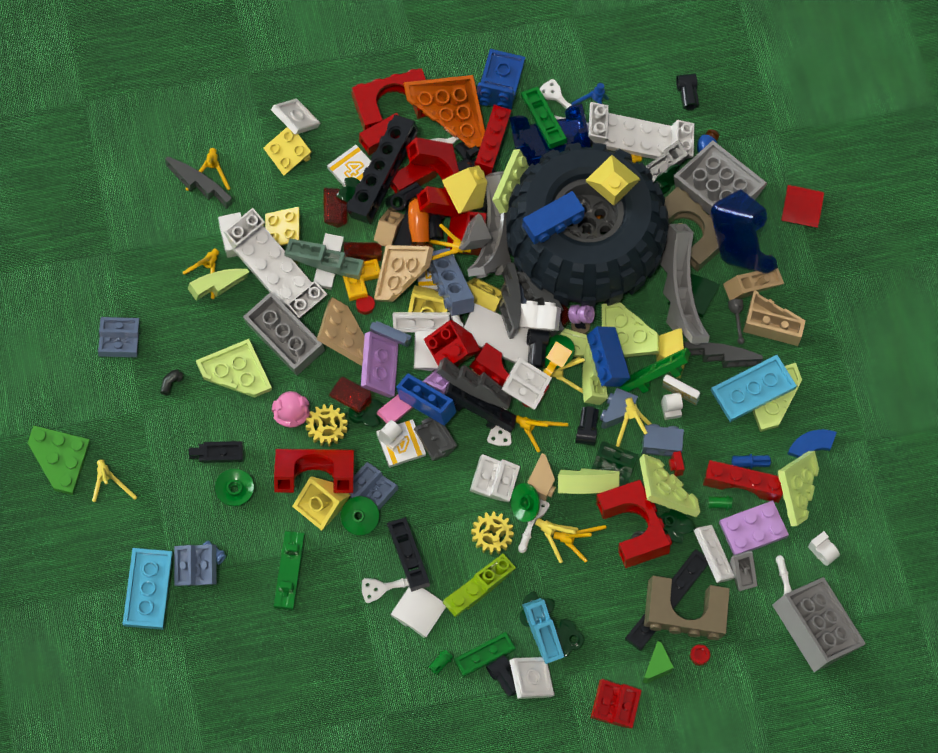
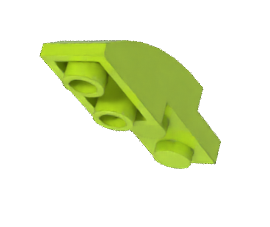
M501 554L477 572L470 581L445 598L443 604L457 617L495 589L516 567L504 554Z

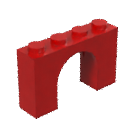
M422 68L411 69L403 74H393L388 78H378L370 83H360L352 87V98L363 130L382 121L377 102L384 94L399 92L406 95L404 82L426 80ZM413 105L417 119L427 117L422 113V110Z
M395 114L359 133V142L369 156L377 150L380 138L385 135L387 125ZM409 163L406 167L397 171L390 187L394 193H397L415 182L422 186L436 178L437 172L425 165Z
M416 137L406 146L409 163L432 168L439 174L442 180L459 172L453 144ZM426 186L417 194L420 212L458 217L460 215L445 186L444 189Z
M276 449L274 492L294 493L295 478L298 474L307 470H321L333 477V493H353L354 450Z
M641 480L597 494L596 504L603 520L621 513L631 512L640 515L647 522L648 528L642 535L619 543L618 553L625 568L669 554L670 545H672L671 538L663 530L664 524L662 519L656 515L657 509L655 504L647 500L645 487L642 485Z

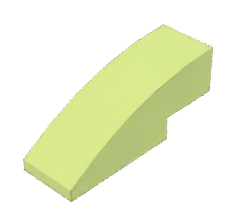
M228 269L213 272L190 282L188 290L196 301L211 291L217 297L246 279L249 271L248 269Z
M587 342L582 373L584 403L601 405L608 399L606 386H601L592 352Z
M581 469L580 471L560 470L558 474V493H602L617 488L620 485V471Z

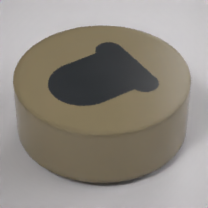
M571 323L572 331L583 334L589 332L590 323Z

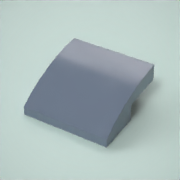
M101 317L98 356L137 357L139 318Z
M372 322L370 326L371 332L405 347H408L412 342L411 335L381 322Z
M366 462L354 475L353 493H349V498L351 499L356 496L370 498L380 510L398 490V486L384 477L380 470Z
M216 545L174 546V586L216 585Z

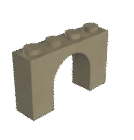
M677 187L665 197L664 206H666L668 211L669 224L677 219H689L694 221L702 231V238L691 247L690 265L698 272L729 244L731 236L728 230L719 226L715 218L704 212L702 206L697 202L695 203L686 191Z
M652 576L648 580L645 627H650V630L653 631L669 630V633L672 634L688 633L690 637L706 636L709 640H719L726 634L730 588L710 585L705 590L704 610L701 618L686 620L678 616L671 606L672 579Z

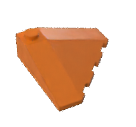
M473 75L403 83L406 99L411 105H415L431 120L442 125L443 129L463 141L464 145L468 148H473L475 145L477 148L481 146L485 129Z

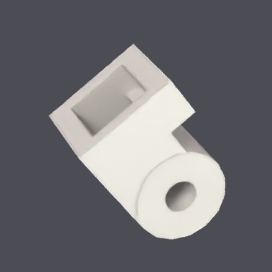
M681 394L664 395L661 400L664 419L681 418V409H683Z
M390 420L379 431L378 439L394 451L404 440V436L401 434L403 431L396 422Z
M823 531L810 542L808 548L824 565L828 566L840 556V553L836 546L828 539L829 536Z

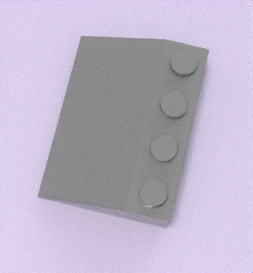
M713 140L674 175L675 188L679 187L681 190L686 191L695 203H699L705 212L713 216L715 220L728 230L744 216L767 185L766 181Z
M824 577L783 595L772 604L813 672L829 666L866 644Z

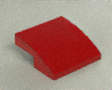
M787 185L781 221L818 228L824 192Z
M601 679L590 718L625 728H633L642 690L626 684L619 685Z

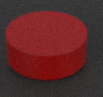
M368 295V297L356 300V309L359 313L367 315L373 312L375 301L371 296Z
M696 645L692 648L690 659L695 665H705L709 661L710 651L706 646Z

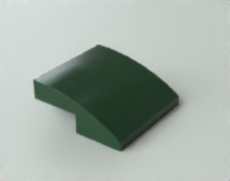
M690 274L695 307L698 316L703 318L720 284Z
M602 441L592 469L620 471V487L628 484L639 454Z

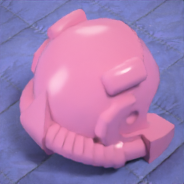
M287 391L281 394L278 400L272 404L273 418L282 426L289 428L299 427V425L306 421V418H309V402L305 396L303 397L297 392Z

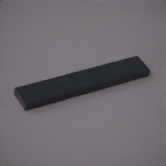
M696 549L672 578L670 601L673 610L709 565L705 555ZM645 614L625 638L627 642L639 651L645 647L656 633V631L650 630V627L644 626Z

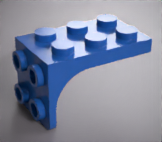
M494 49L489 50L483 76L477 86V96L481 105H498L512 110L525 57Z

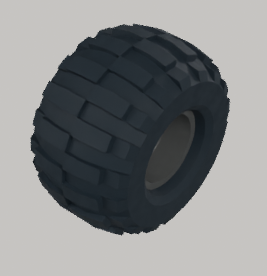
M579 142L566 145L565 151L560 153L554 149L547 152L540 158V164H531L520 178V184H516L509 199V208L506 214V239L509 252L514 257L515 266L519 272L524 271L537 288L541 291L543 288L554 295L555 300H558L561 305L567 307L570 302L581 303V306L588 305L595 308L596 303L603 301L609 306L620 302L624 293L633 295L645 284L646 277L650 278L661 262V256L666 246L669 227L668 211L666 206H664L665 198L658 182L653 184L651 171L642 162L634 164L631 154L621 149L615 152L606 150V144L593 142V148H581ZM611 155L640 178V181L615 205H612L586 182V179ZM573 191L585 209L582 221L572 224L573 226L567 227L559 234L554 233L545 242H538L534 245L522 227L523 218ZM602 215L604 218L598 219L595 216Z

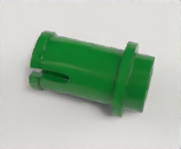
M726 495V497L709 496L708 508H723L728 511V509H732L733 498L729 497V495Z
M445 649L440 651V655L428 666L435 675H438L448 663L452 662L453 656Z

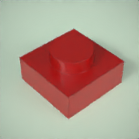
M681 451L673 452L671 459H669L670 470L674 471L676 477L682 476L685 470Z

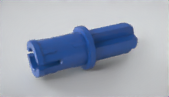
M749 454V456H732L733 466L749 467V469H752V467H769L771 464V458L768 455L752 456V454Z

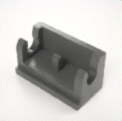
M430 417L422 420V424L416 426L414 431L432 461L449 456L457 445L446 426Z

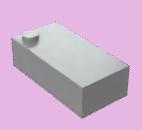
M272 292L266 295L243 316L245 323L296 376L325 351L323 344Z

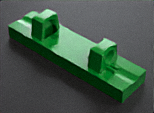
M539 87L521 92V97L548 147L552 149L558 145L566 144L567 138Z
M686 347L631 374L630 379L620 386V389L628 392L638 387L642 393L649 391L651 386L649 381L670 372L675 378L680 376L683 371L681 366L688 363L690 351Z
M285 531L274 608L294 610L304 533ZM287 552H295L296 555H290Z

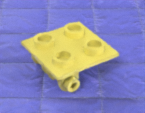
M288 127L264 147V150L283 176L302 160L307 162L311 159L310 153L312 151L300 135H295Z
M299 207L265 214V229L280 246L288 244L290 238L299 240Z

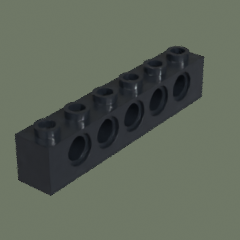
M396 114L389 121L387 131L380 138L379 146L372 154L371 162L365 168L361 182L356 185L355 193L347 203L346 210L351 218L371 225L407 154L406 146L414 140L419 130L415 121Z

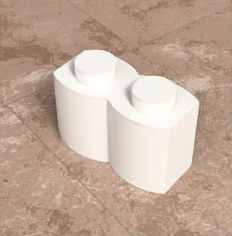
M526 301V304H521L518 327L559 331L561 308L556 307V303L545 302L544 305H538L536 301Z

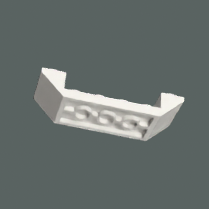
M590 103L588 137L594 143L606 144L607 150L616 151L621 149L631 155L656 159L665 153L663 150L679 140L689 154L686 159L694 156V123L677 120L672 126L611 114L608 113L609 105Z
M252 208L228 227L224 234L233 251L269 292H272L299 319L322 300L327 293L315 280L311 282L291 258L285 256L284 249L263 226L265 221Z

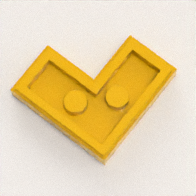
M377 259L364 261L360 280L342 276L349 301L368 297L364 281L379 278L380 267Z

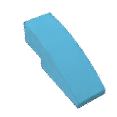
M539 598L523 604L522 606L531 632L545 664L563 658L564 654L545 601Z

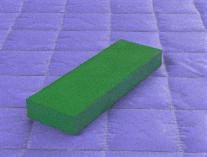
M504 632L454 658V662L464 678L485 667L498 657L510 654L516 648L507 632Z

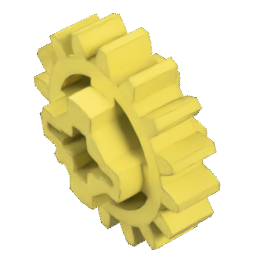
M323 404L322 409L315 407V413L309 412L311 418H306V423L308 424L306 425V431H309V438L314 436V443L319 440L320 446H323L324 442L331 446L332 441L338 444V438L344 439L343 433H347V427L345 426L348 425V421L344 420L345 413L340 414V408L333 410V405L326 408V405ZM336 420L339 421V424H340V427H339V428H338L337 425L335 424V423H336ZM314 422L318 426L317 431L314 429Z
M486 512L484 518L478 516V522L473 523L475 529H471V534L475 536L472 537V542L477 541L476 548L483 547V553L489 550L490 555H492L493 551L496 550L500 554L501 548L506 551L507 544L511 545L512 543L511 538L514 536V532L511 530L513 525H507L509 518L503 520L502 513L497 517L495 512L492 513V516H489ZM485 524V529L479 532L480 528ZM489 531L496 533V535L493 536L492 533H489ZM504 534H506V536H505V538L503 539V541L500 542V537H502V536H504Z

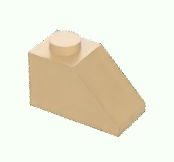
M388 209L378 222L374 241H377L382 246L393 245L405 214Z
M542 453L527 483L536 489L539 499L546 501L548 496L552 498L556 487L554 486L555 478L547 457Z

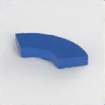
M824 429L807 432L795 440L787 454L798 458L808 451H830L837 432Z

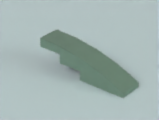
M291 238L284 253L286 257L308 266L359 280L364 267V260L346 257L345 252L329 250L323 244Z

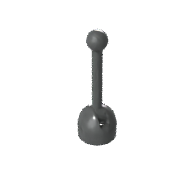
M732 299L728 301V307L736 316L739 337L737 342L738 344H743L745 339L742 337L739 313L743 310L744 306L743 300Z

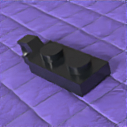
M203 442V444H199V448H189V459H199V462L204 463L243 462V442Z

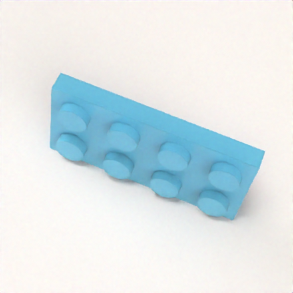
M775 355L712 387L711 392L728 420L732 422L795 390L797 386L778 355Z
M132 548L123 626L163 630L172 551Z

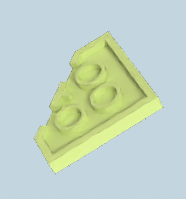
M618 302L609 306L602 304V327L616 328L624 357L660 354L659 335L657 332L647 326L622 303Z
M249 339L196 360L199 371L206 381L254 398L272 391L269 380Z
M796 363L785 366L797 386L796 389L753 410L760 432L778 427L802 382Z
M815 451L806 452L778 470L779 481L781 482L783 498L786 503L787 515L791 526H798L808 519L809 511L807 510L808 501H812L815 486L812 485L814 476H818L819 472Z
M643 454L639 460L647 500L686 515L697 517L700 513V508L696 496L693 493L689 495L682 488L684 484L674 474L670 475L663 468L665 465L661 460Z

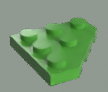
M33 425L28 446L54 491L73 495L90 445V439Z

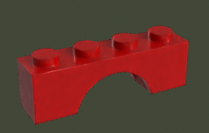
M498 105L493 106L474 164L475 166H480L485 176L492 173L511 113L510 109Z
M485 343L469 367L478 375L484 372L503 387L509 374L503 367L502 353L488 343ZM550 385L546 387L545 391L543 392L544 394L546 393Z
M709 460L703 486L720 490L725 488L744 489L756 494L759 499L773 500L779 503L783 493L779 476Z

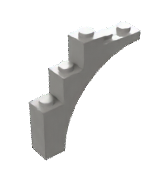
M504 171L493 172L485 176L487 180V228L492 239L482 247L474 264L467 269L469 277L483 278L488 276L489 273L502 275L506 264L511 263L506 239L507 213L500 214L492 200Z
M669 224L666 246L660 265L667 272L663 294L671 302L666 323L672 330L682 328V333L692 344L708 343L710 336L704 329L698 316L691 286L690 258L694 232L687 224Z

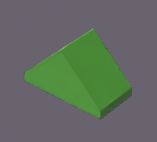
M657 641L643 679L645 684L672 673L674 668L662 643Z

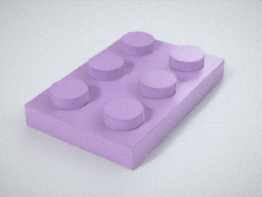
M373 332L365 333L361 375L362 388L388 398L395 396L398 343Z
M773 500L719 521L733 555L758 549L789 536Z

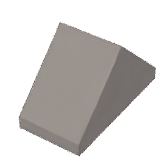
M479 213L468 223L459 246L460 250L482 248L492 239L483 217Z
M747 551L733 555L729 564L734 573V580L738 591L758 586L753 552Z

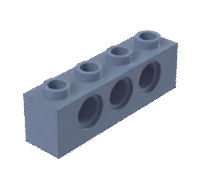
M450 248L433 251L432 256L450 251ZM453 254L432 260L427 271L431 272L433 284L437 285L438 294L440 297H443L445 309H449L451 316L474 312V296Z

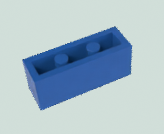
M571 191L524 217L522 227L534 245L538 242L543 243L554 233L559 234L567 226L582 221L585 209L574 192Z
M595 327L587 334V339L601 386L620 387L630 379L616 328Z
M409 373L396 386L400 400L444 426L456 413L453 399Z

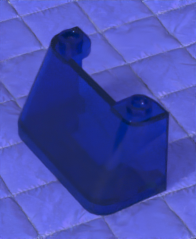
M582 104L569 106L565 111V118L557 120L567 138V143L552 149L548 147L536 124L529 125L528 118L522 115L509 117L515 150H521L529 166L531 164H540L542 155L553 149L555 151L558 150L559 153L565 151V147L568 144L580 142L581 148H591Z
M742 189L717 201L711 208V216L722 260L728 265L762 273H769L777 269L776 258L772 255H765L760 251L756 230L763 227L767 221L766 209Z

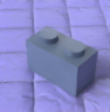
M657 424L645 425L648 433L646 435L643 433L642 454L672 457L673 452L681 451L682 453L684 429H679L676 426L660 427Z

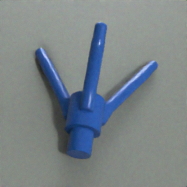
M598 83L594 90L575 100L571 105H576L590 97L599 104H602L603 97L609 100L605 93L604 84Z

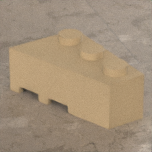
M754 290L743 332L798 346L802 338L805 320L786 308L779 307L774 304V301L759 295V292Z

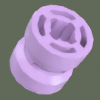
M588 305L570 306L568 311L570 322L573 324L581 322L592 323L595 317L594 308Z

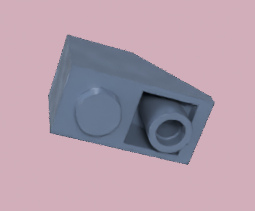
M616 388L614 394L610 393L607 404L610 405L607 410H603L600 420L603 421L601 428L606 429L622 423L626 412L625 407H627L625 399L632 397L634 404H636L638 396Z

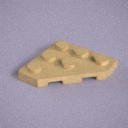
M386 245L374 300L378 302H393L430 267L434 248L430 246Z
M332 297L328 301L317 340L362 366L365 336L349 307Z

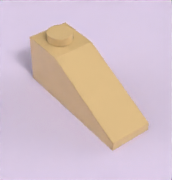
M777 266L737 275L723 285L729 300L751 296L754 290L762 292L783 285L784 282Z

